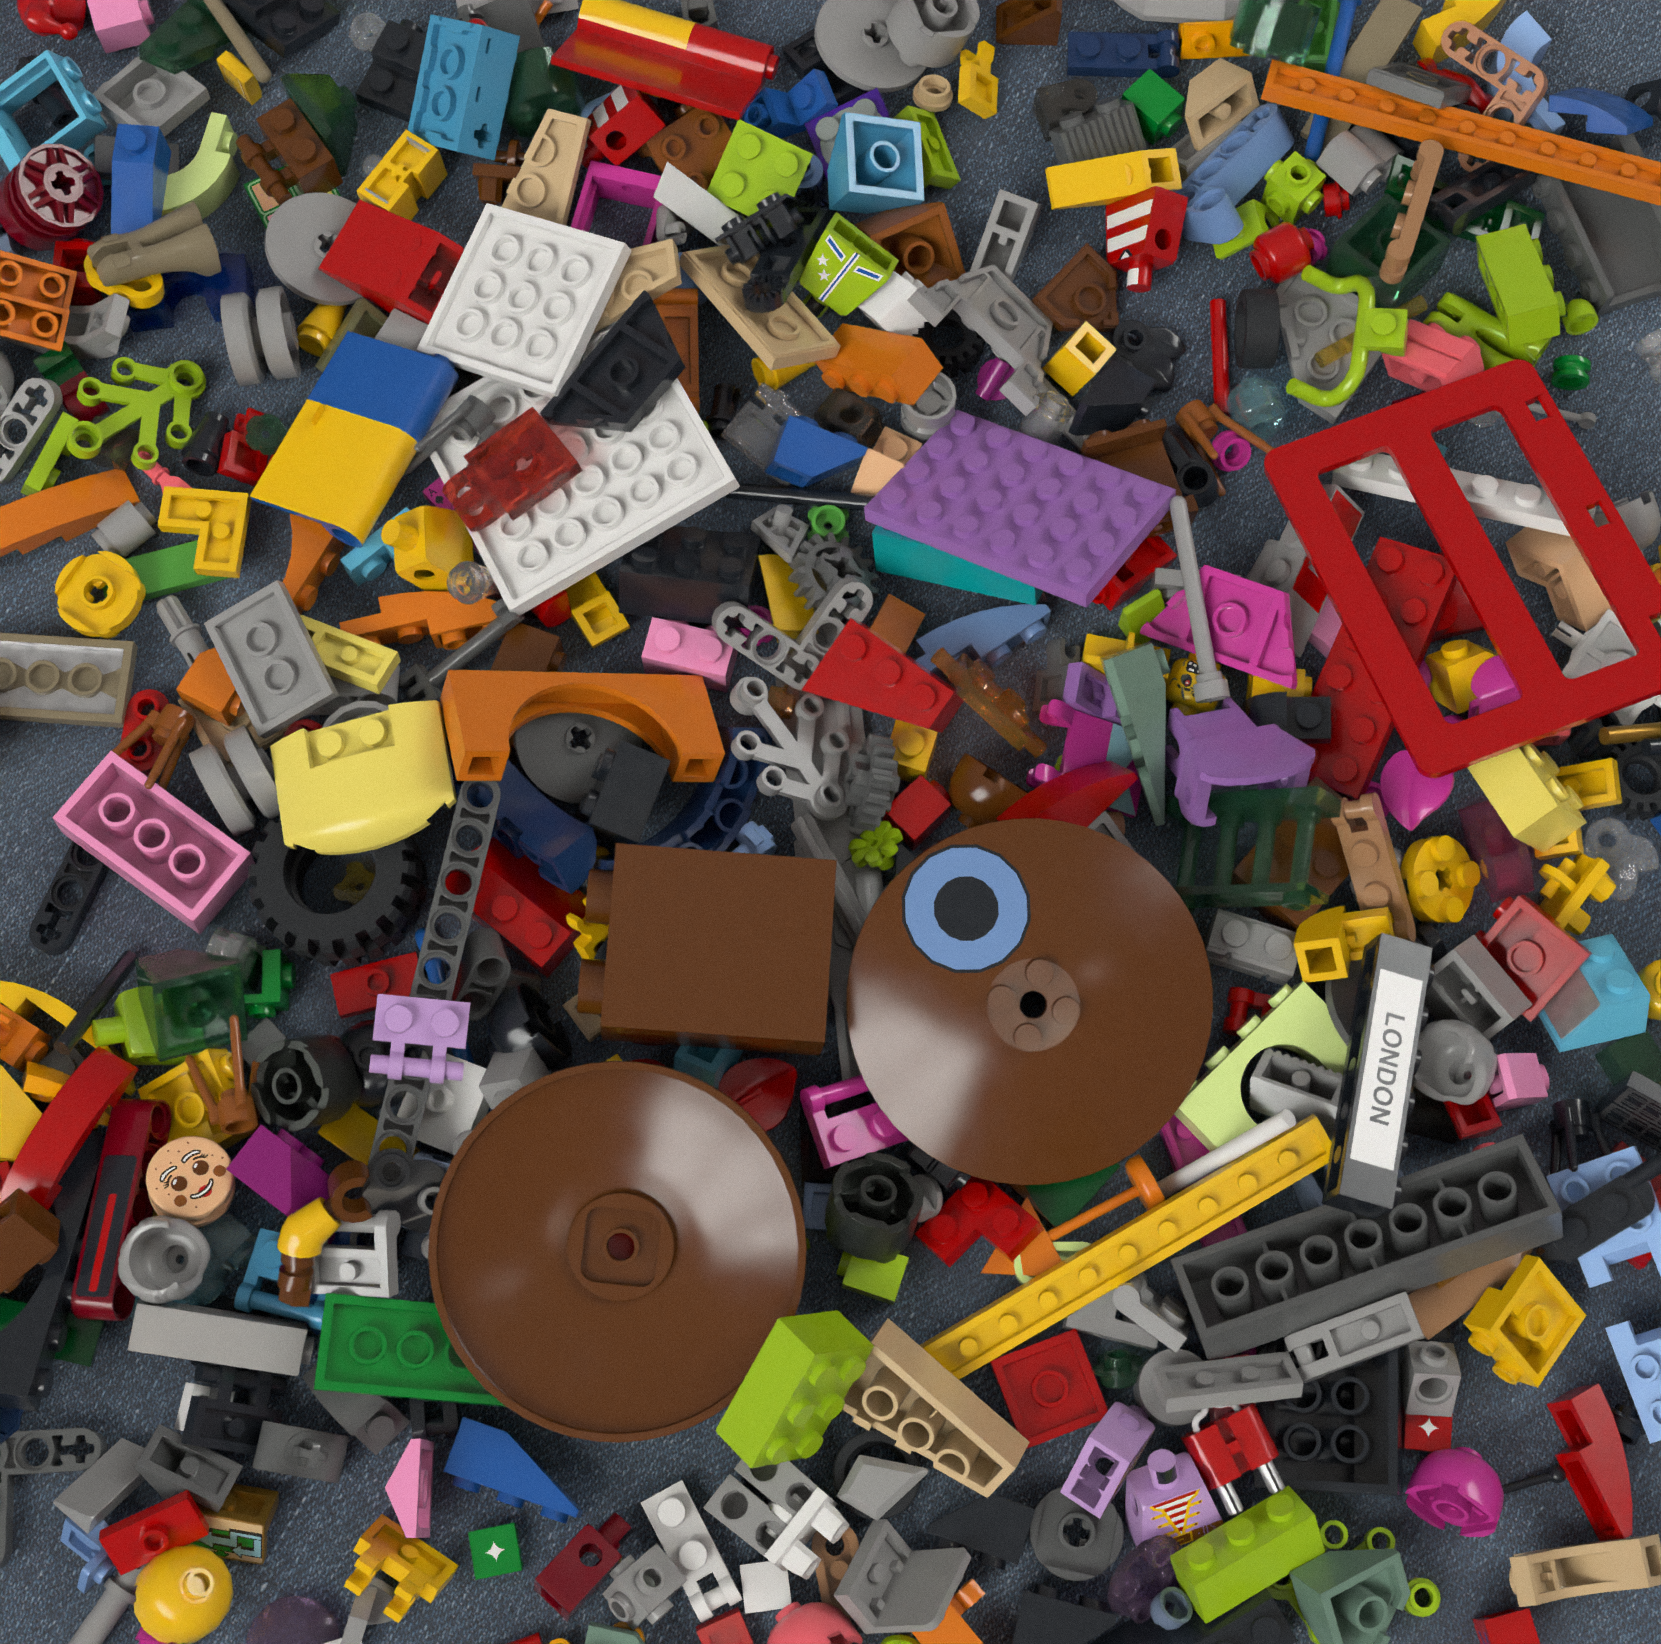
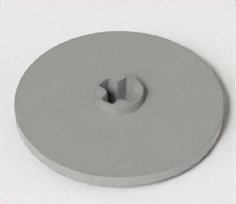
M827 0L822 6L814 29L816 46L826 65L845 82L863 90L871 91L878 88L880 93H887L911 86L925 72V66L910 67L900 59L899 50L894 46L889 37L886 18L897 0Z
M306 193L285 201L273 213L265 232L266 256L275 275L295 294L318 304L333 306L353 304L357 299L364 298L318 269L328 251L326 253L321 251L320 247L332 246L355 208L356 203L334 194Z

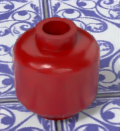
M1284 221L1255 237L1253 250L1250 251L1249 256L1255 271L1263 281L1269 279L1273 283L1282 284L1302 273L1303 269L1311 264L1310 251L1315 246L1306 228L1301 227L1298 229L1291 222Z

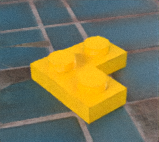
M164 486L158 527L161 532L199 535L193 567L197 575L240 578L252 499L249 493Z
M1607 758L1559 767L1560 772L1555 776L1563 787L1569 785L1581 799L1584 806L1579 811L1622 804L1618 764L1615 759ZM1581 827L1544 853L1534 848L1535 858L1547 860L1584 854Z

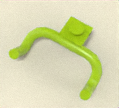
M1307 265L1301 274L1303 281L1331 294L1358 293V308L1351 362L1342 382L1332 390H1321L1296 378L1290 379L1286 385V392L1315 406L1332 407L1340 405L1349 399L1359 387L1365 375L1369 351H1379L1384 354L1405 357L1408 337V309L1375 308V289L1371 281L1362 275L1338 278L1311 265Z

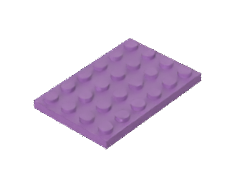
M956 410L955 415L950 420V424L939 428L905 464V467L901 468L864 507L865 521L1087 608L1170 510L1169 504L1171 499L1176 496V489Z

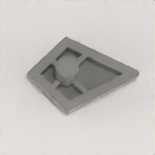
M780 504L753 520L750 529L757 536H760V539L785 562L792 563L797 549L803 543L808 533L809 525L792 516L793 510L790 506Z
M859 1455L836 1497L878 1521L927 1475L928 1469Z

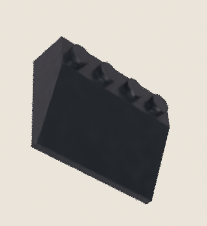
M1285 1337L1257 1346L1256 1355L1288 1351L1284 1341ZM1323 1340L1311 1345L1317 1360L1329 1356ZM1402 1347L1329 1373L1319 1379L1303 1383L1302 1397L1256 1402V1408L1279 1452L1278 1457L1272 1461L1285 1487L1289 1485L1292 1490L1403 1497ZM1289 1352L1296 1369L1299 1368L1294 1352ZM1256 1468L1254 1487L1267 1488L1259 1469Z

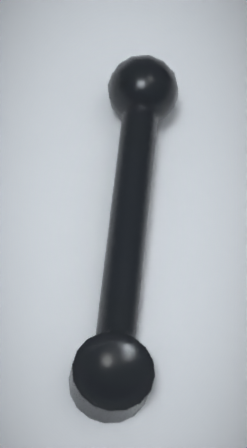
M1553 1465L1549 1468L1548 1472L1503 1484V1493L1507 1494L1549 1481L1562 1483L1566 1479V1473L1560 1465Z

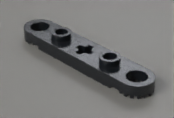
M815 186L814 190L810 188L807 189V192L801 191V194L797 195V199L801 201V204L796 207L803 216L804 221L798 224L799 229L783 239H780L775 231L774 234L777 237L778 243L774 245L770 240L767 244L768 249L763 251L750 273V280L742 288L745 307L749 311L756 313L771 312L780 308L786 302L805 269L823 231L833 215L838 211L829 210L828 188H825V186H821L820 189H818V186Z

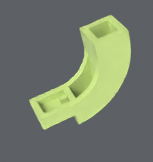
M211 112L195 158L185 168L168 175L161 217L193 201L198 207L202 219L218 209L233 191L240 176L233 160L237 150L236 140L238 137L234 133L227 115Z

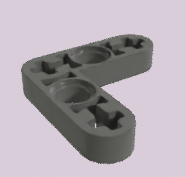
M87 1428L16 1431L0 1444V1569L7 1565L13 1550L14 1475L86 1471L107 1452L106 1439L100 1432ZM63 1436L61 1446H78L82 1443V1437L85 1436L86 1443L94 1444V1453L87 1454L84 1463H82V1458L79 1455H61V1446L58 1438ZM41 1438L47 1443L49 1454L45 1462L41 1465L33 1466L26 1459V1448L31 1441ZM61 1457L63 1464L58 1466V1462Z

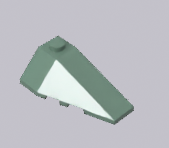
M1147 642L1102 657L1100 660L1155 826L1164 824L1166 684L1163 675L1170 673V669L1163 648L1154 650L1152 642Z

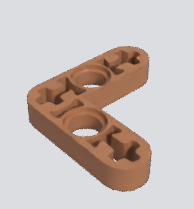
M1456 21L1450 24L1444 30L1441 37L1443 51L1449 57L1499 89L1482 115L1493 118L1498 110L1507 108L1514 115L1513 123L1524 126L1548 89L1546 74L1536 65L1471 23ZM1467 30L1469 31L1467 39L1480 48L1476 56L1464 47H1459L1456 52L1454 51L1457 44L1453 41V38L1457 33L1464 35ZM1483 40H1486L1487 43L1482 46ZM1493 51L1502 52L1505 56L1503 69L1496 74L1487 73L1484 69L1486 56ZM1475 56L1474 62L1472 64L1469 63V61ZM1517 61L1520 62V65L1514 69L1515 63ZM1513 69L1525 78H1530L1533 73L1536 74L1533 82L1537 85L1536 89L1533 92L1526 90L1522 95L1519 94L1522 86L1509 77ZM1508 78L1507 84L1503 85L1502 82ZM1458 152V160L1464 170L1472 172L1484 165L1481 162H1476L1472 166L1471 163L1474 158L1471 155Z

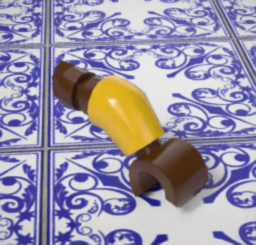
M352 1160L338 1165L331 1172L327 1182L329 1198L325 1200L319 1197L290 1214L285 1220L277 1243V1248L281 1252L280 1261L283 1264L279 1268L277 1285L280 1288L279 1301L294 1307H309L314 1274L312 1266L315 1265L316 1256L321 1254L323 1244L342 1225L341 1220L358 1223L373 1217L370 1203L363 1196L352 1200L344 1196L348 1190L365 1185L370 1176L365 1163Z

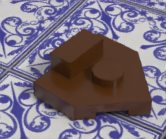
M1086 243L1032 299V302L1053 322V326L1058 331L1075 332L1087 321L1098 332H1113L1116 326L1119 325V312H1117L1116 307L1117 271Z

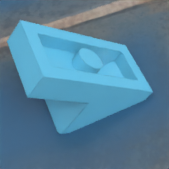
M405 507L402 511H400V512H399L397 515H395L392 519H395L396 516L401 515V514H403V513H405V512H408V511H410V510H409L407 507ZM383 526L370 535L361 548L355 547L340 559L348 576L358 587L366 580L372 581L379 577L390 561L395 564L394 547L385 544L381 538Z

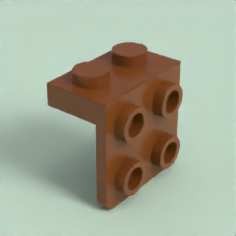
M681 103L672 109L676 116L667 121L664 128L636 151L641 158L651 156L661 173H663L666 163L669 162L707 191L732 133L721 115Z

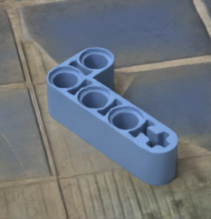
M1268 103L1254 109L1182 183V189L1175 192L1188 197L1182 228V235L1186 240L1222 244L1236 237L1243 229L1244 223L1235 206L1261 180L1270 167L1285 155L1295 141L1276 104Z

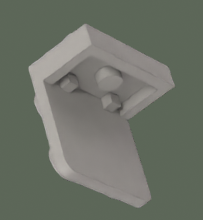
M887 1519L873 1520L833 1596L865 1634L932 1631L944 1619L945 1612L954 1593L964 1577V1573L971 1560V1555L963 1547L912 1551Z

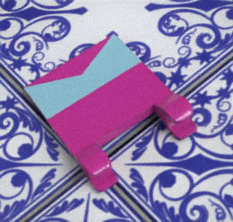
M1054 699L1048 705H1043L1039 714V720L1042 723L1068 728L1060 770L1058 771L1047 764H1038L1035 769L1028 770L1026 784L1029 787L1037 788L1066 772L1086 765L1111 760L1135 772L1138 779L1106 810L1112 812L1119 811L1124 816L1130 818L1135 817L1142 786L1123 727L1077 711L1061 700Z

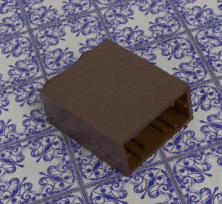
M616 843L614 870L589 869L585 923L609 925L606 960L582 958L577 1013L601 1015L600 1028L602 1040L820 1056L825 1044L837 860Z

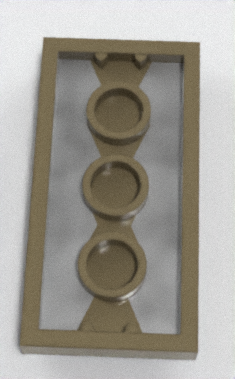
M0 632V720L123 728L127 705L131 697L138 646L134 641Z

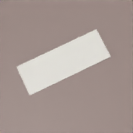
M669 162L666 163L653 197L717 245H725L717 243L715 238L724 233L721 227L725 223L739 215Z

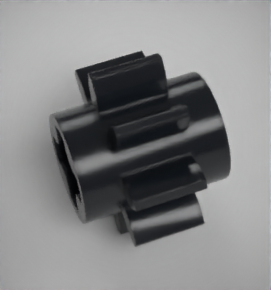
M1612 712L1572 727L1570 736L1567 738L1570 748L1584 757H1590L1596 752L1599 757L1604 758L1616 745H1603L1599 740V731L1603 727L1620 726L1619 719Z

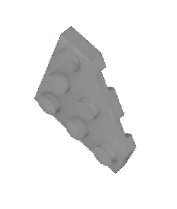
M1302 273L1280 284L1276 289L1280 305V328L1292 378H1296L1321 390H1332L1342 382L1349 370L1358 296L1353 293L1340 295L1328 293L1301 279ZM1369 351L1365 375L1357 390L1382 357L1381 352ZM1357 390L1349 399L1340 405L1332 407L1315 406L1299 398L1297 399L1298 403L1334 424Z

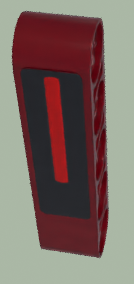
M120 1099L111 1110L71 1294V1308L74 1316L78 1319L125 1321L132 1313L136 1296L127 1289L119 1277L118 1258L122 1243L126 1239L127 1234L131 1232L132 1228L138 1226L140 1221L153 1216L154 1209L148 1195L146 1173L152 1157L162 1146L168 1143L172 1115L170 1106L165 1100Z

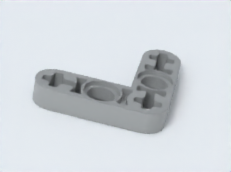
M31 378L26 380L0 416V444L3 446L0 447V456L5 448L15 452L14 455L4 453L0 458V468L2 469L0 485L10 482L15 477L62 405L63 395L61 389L55 382L49 379ZM35 389H46L43 395L48 400L46 405L37 404L34 407L37 402V397L33 394ZM22 408L32 410V412L30 413V415H28L26 413H22L20 410ZM17 419L21 420L27 428V436L19 444L13 442L8 434L10 424Z
M846 577L839 580L796 640L735 601L725 602L715 609L712 616V626L716 634L725 643L791 687L801 690L834 643V641L827 645L817 643V629L825 623L835 624L837 627V638L847 622L843 624L835 615L831 614V610L834 608L839 613L842 612L848 621L852 618L862 623L873 605V596L871 590L859 579ZM847 591L850 593L857 591L856 595L861 599L857 606L849 604L845 608L847 602L842 597ZM740 613L738 619L746 628L751 630L748 638L735 628H731L726 632L727 625L723 622L724 618L727 615L734 618ZM766 635L777 637L779 645L773 655L762 657L757 654L756 645L762 637ZM787 654L800 664H804L808 660L807 666L810 669V673L807 676L799 674L795 678L796 672L784 662Z

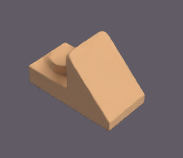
M885 426L874 448L867 449L850 493L876 495L901 468L905 467V464L922 447L923 443Z

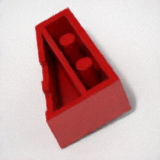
M852 618L849 619L801 689L805 692L940 733L945 730L967 698L866 624Z

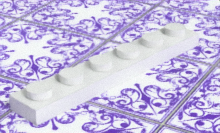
M1378 453L1333 470L1332 484L1416 503L1396 464L1389 455ZM1450 468L1476 516L1570 536L1543 488L1532 484H1521L1494 478L1489 475H1479ZM1596 507L1588 510L1592 519L1594 517Z

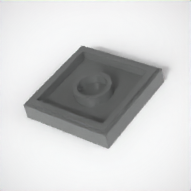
M1403 62L1373 67V69L1369 70L1366 84L1438 109L1468 102L1472 91L1471 85Z

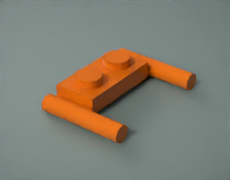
M673 288L654 299L653 302L686 367L677 378L699 414L698 289Z

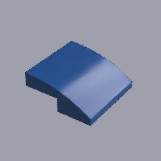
M1575 87L1549 95L1548 112L1588 115L1586 132L1628 135L1653 126V117L1630 101L1604 91Z

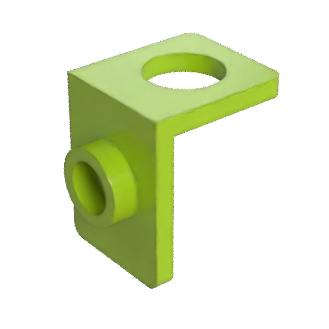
M1255 199L1237 207L1236 210L1244 223L1243 229L1230 241L1222 244H1213L1216 258L1223 260L1252 245L1255 237L1269 229L1265 217L1271 227H1274L1280 223L1278 215L1268 206Z

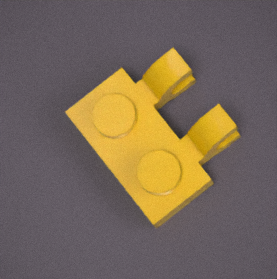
M381 1514L359 1538L353 1550L360 1555L354 1565L357 1568L346 1580L344 1587L360 1596L381 1569L400 1582L394 1591L395 1596L383 1611L385 1615L399 1623L418 1596L432 1603L452 1579L459 1565L419 1538H406L400 1525Z

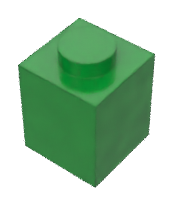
M1151 69L1147 70L1122 94V100L1134 103L1143 137L1152 145L1164 135L1167 137L1173 135L1183 122L1184 118L1181 115L1185 98Z

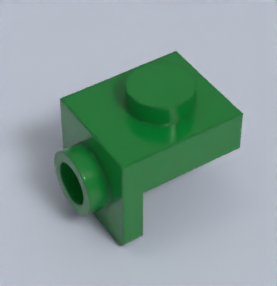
M281 949L263 950L262 994L236 995V1005L242 1011L248 1012L249 1017L258 1019L273 1018L276 1016V1011H289V989H294L296 986V967L294 962H289V958Z

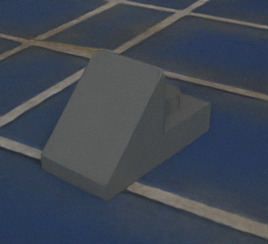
M159 1424L137 1461L135 1468L164 1500L175 1496L176 1492L181 1493L188 1490L195 1502L218 1513L243 1466L206 1447L181 1443L182 1435Z

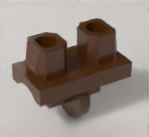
M511 139L508 151H496L495 160L493 161L507 163V166L473 162L472 175L478 181L479 200L482 204L489 203L496 206L503 204L505 185L509 186L512 179L517 177L521 169L520 166L525 161V152H521L520 140Z

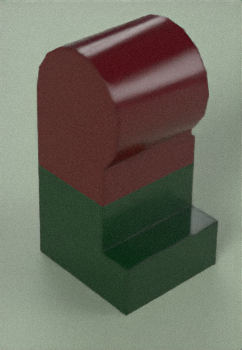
M63 341L61 352L49 350L33 360L43 377L55 382L60 387L63 395L62 404L70 415L72 414L73 417L78 419V422L89 421L92 423L111 411L105 401L90 407L83 405L78 400L77 389L79 382L88 377V375L65 341ZM93 388L83 389L87 395L95 396L98 394Z

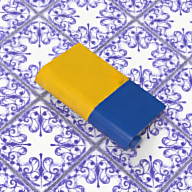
M347 331L250 494L251 499L321 523L339 541L352 547L361 548L415 456L414 446L427 435L457 383L459 376L454 370L456 368L455 364L440 354L430 356Z

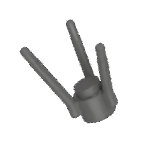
M469 395L455 412L414 446V450L419 453L413 457L405 474H410L457 431L469 441L475 436L479 437L460 481L463 486L468 485L487 443L497 432L490 425L496 418L495 413L482 400Z

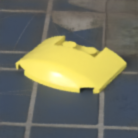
M437 700L390 704L388 705L389 710L310 732L304 728L271 745L270 751L284 845L297 850L296 845L315 850L318 854L345 855L366 852L391 845L421 831L430 825L427 819L444 802L450 809L457 802L440 703Z

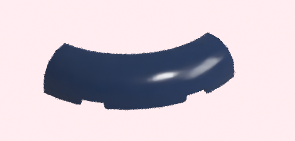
M444 722L453 780L455 781L456 797L458 798L460 789L464 781L456 780L454 765L452 761L449 741ZM508 759L501 781H496L501 794L492 836L514 857L519 859L526 855L531 861L539 865L538 872L540 877L572 894L588 878L589 869L593 868L596 861L597 841L593 828L571 817L549 801ZM475 786L467 792V799L471 805L483 808L492 802V795L487 788Z
M717 726L725 755L714 782H699L690 800L676 818L653 837L638 845L725 851L752 812L749 808L758 790L757 777L769 765L753 759L743 761L736 758L731 751V743L741 731L749 730L757 734L761 743L772 746V738L764 727ZM741 741V745L745 749L751 750L747 742ZM615 853L596 856L592 869L614 870Z

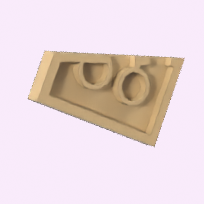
M673 239L631 249V254L593 334L619 320L643 290L648 292L652 300L682 284L678 248Z

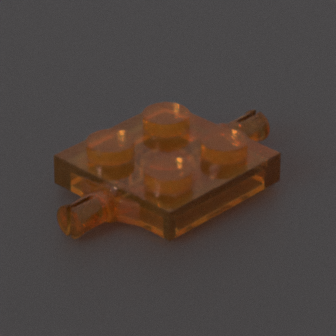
M943 647L936 651L931 658V662L948 676V680L951 683H954L957 695L1018 751L1025 747L1035 758L1044 753L1048 745L1030 729L1031 727L1028 725L1030 719L1024 711L1026 704L1012 688L1007 687L1003 690L994 681L996 676L993 671L980 659L973 662L963 653L955 660Z

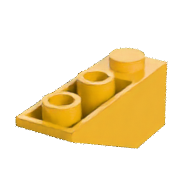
M1176 148L1140 150L1052 166L1045 169L1052 210L1108 205L1154 186H1159L1172 192L1182 189Z

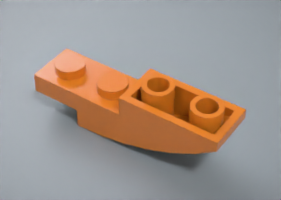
M420 591L378 597L381 613L339 622L340 630L380 645L394 642L411 644L422 640L424 635L430 634L436 649L456 650L498 616H496L491 608L496 601L455 592ZM506 633L497 640L503 639Z

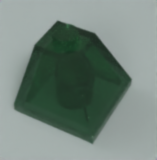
M286 73L280 79L287 98H291L331 153L341 178L347 175L358 128V122L353 110L358 106L355 98L345 85L338 87L329 74Z
M175 949L135 959L139 1000L159 1062L231 1044V1015H237L239 1018L241 1041L248 1040L242 964L239 958Z

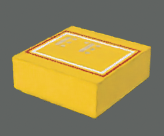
M226 50L216 59L225 82L251 105L255 104L262 97L258 81L251 70L230 51Z

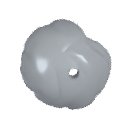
M1444 1019L1431 1022L1425 1026L1419 1035L1417 1049L1421 1050L1422 1059L1417 1073L1413 1076V1085L1425 1095L1438 1101H1452L1461 1105H1470L1481 1099L1491 1087L1497 1069V1054L1491 1042L1476 1028L1459 1020Z
M165 1215L149 1217L140 1221L138 1226L132 1228L122 1243L118 1258V1274L127 1289L142 1301L152 1304H165L181 1300L193 1293L201 1284L203 1273L210 1260V1246L206 1237L195 1226L183 1219ZM181 1256L184 1257V1262H183V1263L180 1262V1257H181Z

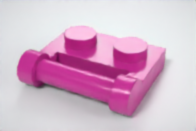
M862 1074L821 1088L817 1085H812L800 1091L801 1104L824 1169L839 1165L847 1160L850 1161L865 1156L866 1153L876 1152L909 1140L892 1124L877 1102L829 1119L827 1118L824 1110L825 1105L869 1091Z

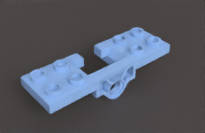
M1632 1146L1580 1164L1576 1172H1572L1568 1168L1548 1175L1546 1178L1561 1211L1643 1162L1637 1147ZM1655 1192L1654 1210L1648 1217L1578 1258L1589 1288L1614 1280L1609 1269L1610 1265L1651 1252L1661 1276V1207ZM1630 1320L1605 1328L1649 1443L1660 1441L1661 1327L1637 1335L1634 1333Z

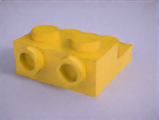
M227 1048L205 1049L193 1056L216 1104L221 1100L220 1095L222 1092L235 1088L232 1053L228 1052ZM186 1061L138 1089L141 1099H161L169 1104L172 1121L168 1142L181 1137L198 1136L210 1139L219 1144L223 1149H227L253 1134L259 1127L258 1123V1126L250 1132L228 1135L221 1132L220 1124L210 1125L208 1109L191 1076Z
M1526 1254L1502 1290L1487 1287L1463 1323L1472 1333L1468 1338L1471 1346L1486 1356H1492L1496 1361L1492 1370L1498 1377L1512 1385L1521 1382L1538 1388L1586 1317V1314L1539 1257Z

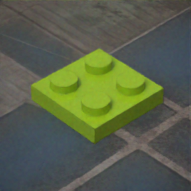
M739 120L707 192L726 206L751 216L759 211L756 205L773 193L778 192L780 196L788 194L795 197L813 154L747 122Z

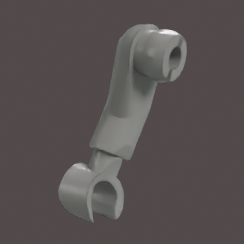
M664 205L658 207L656 213L657 240L660 242L673 239L676 245H682L687 239V233H681V231L686 230L684 223L679 222L682 218Z

